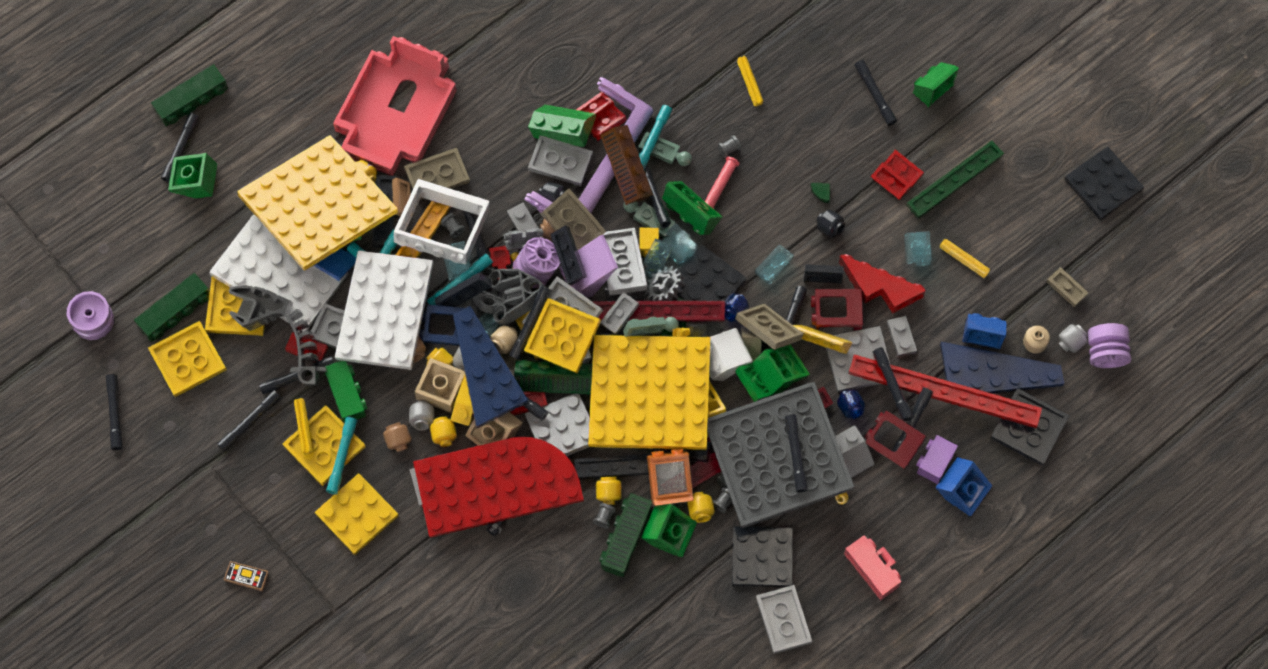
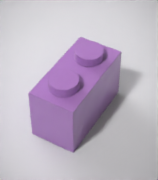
M938 435L934 440L930 439L925 448L928 451L926 456L921 455L916 464L919 467L917 474L938 484L958 446Z

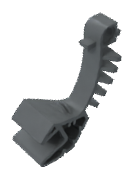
M247 285L229 288L230 294L243 300L238 312L230 311L229 314L237 323L249 331L268 324L270 321H275L278 317L285 316L294 331L298 347V367H291L290 372L298 373L299 380L308 386H319V372L328 371L326 367L305 366V361H319V357L313 353L305 354V350L318 349L314 342L303 343V340L315 337L308 330L300 333L299 330L310 327L307 321L303 319L295 323V320L303 316L301 310L296 309L289 315L293 302L264 288ZM311 371L313 377L310 381H306L305 374Z

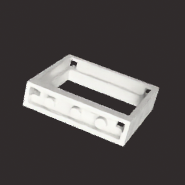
M418 179L394 230V242L400 246L414 248L419 252L430 253L438 258L442 257L454 263L466 265L489 213V201ZM421 197L479 215L464 250L405 232Z

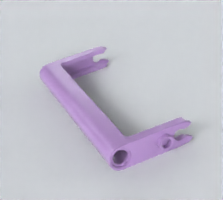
M600 77L599 80L601 82L598 81L597 83L599 85L598 90L632 111L625 125H628L635 143L652 116L653 109L645 102L626 92L622 86L613 84L607 79ZM607 154L579 198L590 213H592L615 175ZM534 191L531 194L527 193V197H525V200L538 208L537 210L540 213L553 203Z

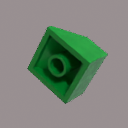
M942 62L936 67L932 66L927 71V75L923 78L919 77L915 81L913 94L929 108L954 86L959 68Z
M207 153L174 157L168 190L172 193L196 199L212 197L218 164Z
M673 504L656 505L641 538L655 548L678 557H683L697 522Z

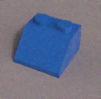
M977 313L968 314L962 342L1000 349L1006 336V321H1002L997 317H983Z
M957 457L935 488L945 500L971 516L991 489L992 484L973 461Z

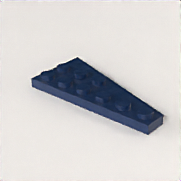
M469 306L453 314L475 425L476 429L528 403V399L474 311Z
M946 342L940 343L946 381L991 394L1016 391L1017 388L1020 390H1030L1064 385L1061 365Z

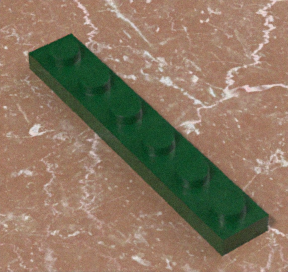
M991 140L907 202L906 206L918 219L1002 158L1004 152Z

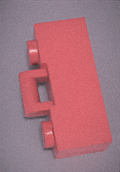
M864 535L845 549L844 555L878 598L882 600L900 586L901 576L895 569H891L896 562L887 550L882 547L877 551L875 543ZM880 555H881V557L884 559V561L887 563L886 565H885V564L882 562V560L879 558Z

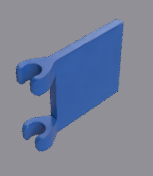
M340 248L313 266L340 281L355 265L356 258Z

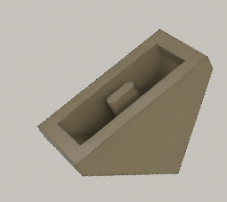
M741 326V338L754 361L761 354V339L746 327Z

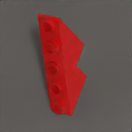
M844 254L840 256L839 264L844 266V272L854 288L861 289L864 303L881 295L893 314L924 298L926 290L922 285L907 282L905 278L900 276L895 277L884 269L878 270L871 267L867 262L854 260L850 255Z

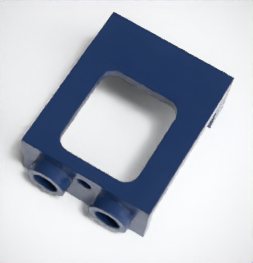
M428 305L427 311L423 312L422 321L425 322V327L420 331V338L423 340L424 345L427 347V343L459 346L456 329L452 336L429 333L431 315L434 313L453 315L465 308Z

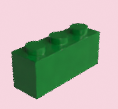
M339 361L325 366L328 371L325 374L343 423H345L346 417L356 420L366 417L364 410L368 408L364 398L360 399L358 395L361 389L358 381H353L352 376L355 373L352 365H347L346 361Z

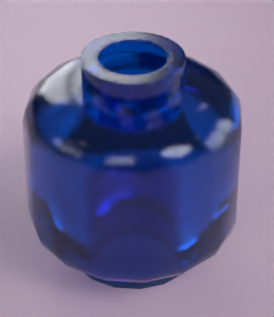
M732 293L726 298L725 319L730 322H737V313L749 309L745 296Z
M856 390L843 391L837 400L839 409L847 418L856 419L864 413L865 401Z

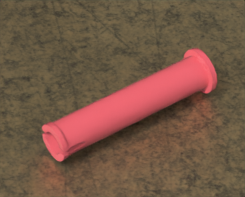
M732 157L726 158V163L705 200L713 209L732 173L740 164Z

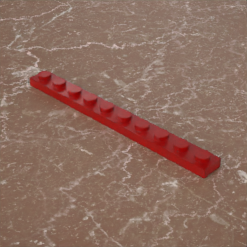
M854 354L849 375L888 385L876 360ZM890 365L902 390L920 394L922 388L925 387L934 392L931 397L933 399L1037 428L1042 411L1040 407Z

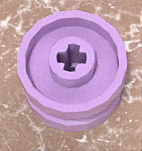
M93 291L82 292L69 302L67 318L75 333L81 338L97 340L106 336L111 331L114 324V314L108 302L101 294Z

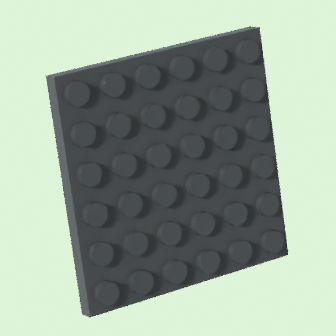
M815 382L708 418L707 432L742 528L855 489ZM790 414L797 416L798 436L808 491L803 493H797L795 489L793 462L785 423V416Z

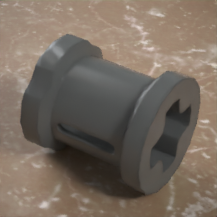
M732 135L724 143L717 144V148L724 158H727L735 150L739 151L742 149L735 135Z
M454 213L448 214L440 222L450 232L451 238H456L465 230V227L460 225L455 219Z
M723 487L720 496L712 502L717 510L725 514L732 499L728 489Z
M600 503V510L597 517L593 519V523L601 528L608 529L610 527V519L612 514H615L616 509L611 505Z

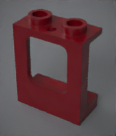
M815 289L814 296H811V307H814L815 314L811 316V323L815 325L816 330H819V327H853V331L862 330L861 289ZM844 297L846 299L847 316L843 318L821 317L820 298Z
M886 410L884 414L882 412L879 414L875 421L877 423L874 430L870 429L864 438L868 446L905 470L927 437ZM885 421L891 422L907 434L896 452H892L874 439Z

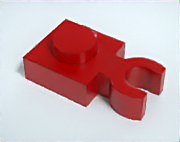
M506 246L489 248L490 256L493 260V268L507 269L506 266L511 265L509 250L506 249Z

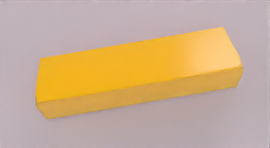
M793 325L803 333V340L844 354H847L852 345L851 341L804 325Z

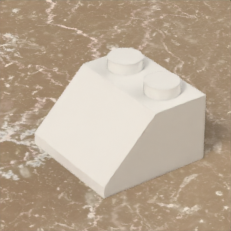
M737 328L710 337L709 374L712 380L724 381L735 374V370L738 367L753 362Z

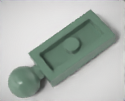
M645 133L638 150H643L650 133ZM660 137L651 152V156L673 164L674 160L677 159L681 166H688L692 161V156L689 152L683 151L679 153V145Z
M624 202L623 204L625 211L636 213L633 217L634 220L647 228H659V236L664 239L675 225V221L671 220L669 227L662 228L657 219L655 209L645 202L641 207L638 206V202L625 205Z
M650 317L643 320L632 319L627 322L623 333L625 337L660 334L663 329L672 332V329L679 327V322L674 317L666 319L664 317Z

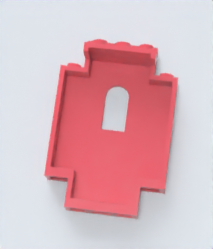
M395 36L390 41L391 53L389 56L383 52L371 50L333 123L335 132L347 136L341 147L355 162L365 160L375 167L377 171L389 176L394 175L402 158L413 163L422 160L456 93V84L451 79L444 78L449 68L448 58L435 50L430 51L420 44H412L405 38H397ZM410 80L416 84L417 88L405 112L403 113L388 107L399 85L403 81Z

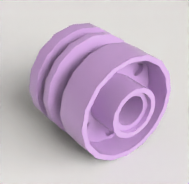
M541 237L528 240L513 262V269H520L546 285L560 265L554 243ZM535 284L532 288H539L540 286Z
M1108 323L1089 329L1088 342L1092 347L1089 350L1092 366L1116 368L1130 363L1131 350L1129 345H1127L1130 341L1127 326Z

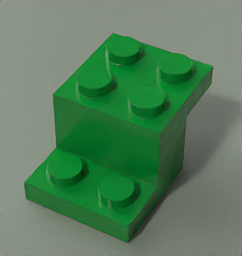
M791 344L775 350L773 348L764 350L752 363L740 366L735 370L754 402L782 393L792 383L806 379L810 375Z

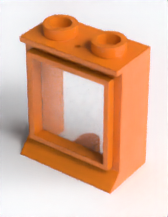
M679 448L672 449L671 453L664 454V451L652 452V455L647 456L651 499L655 506L694 501L688 452Z

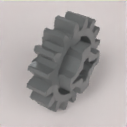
M665 266L663 271L658 269V273H653V278L647 280L649 285H647L645 294L650 301H672V298H678V292H683L681 287L685 286L683 282L685 278L677 268Z

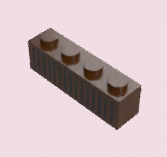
M628 125L614 127L601 134V139L625 205L640 202L652 196V190Z

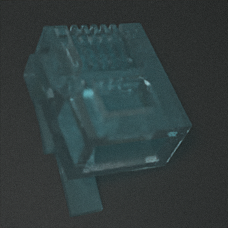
M677 224L666 231L667 237L660 242V247L679 266L696 252L698 246L689 238L690 235Z
M930 231L905 233L904 243L907 263H916V266L930 265L932 261Z
M461 241L453 243L451 246L464 250L465 243ZM443 258L449 281L455 280L471 267L469 258L466 265L454 263L449 259Z

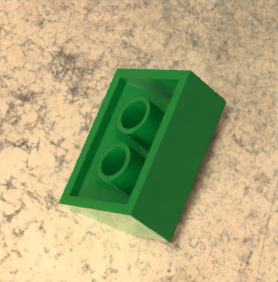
M543 105L534 111L528 128L536 139H539L541 135L571 145L585 147L597 115L596 113Z
M682 181L668 182L666 184L662 200L666 202V207L680 214L679 218L685 223H690L693 226V230L699 235H709L723 217Z

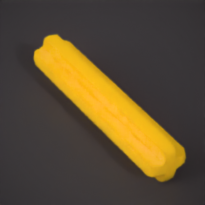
M746 56L739 57L737 63L753 105L755 107L763 104V98Z
M944 239L940 244V248L982 278L989 274L990 269L949 240Z
M303 398L294 400L301 450L304 455L311 454L313 449L305 401Z

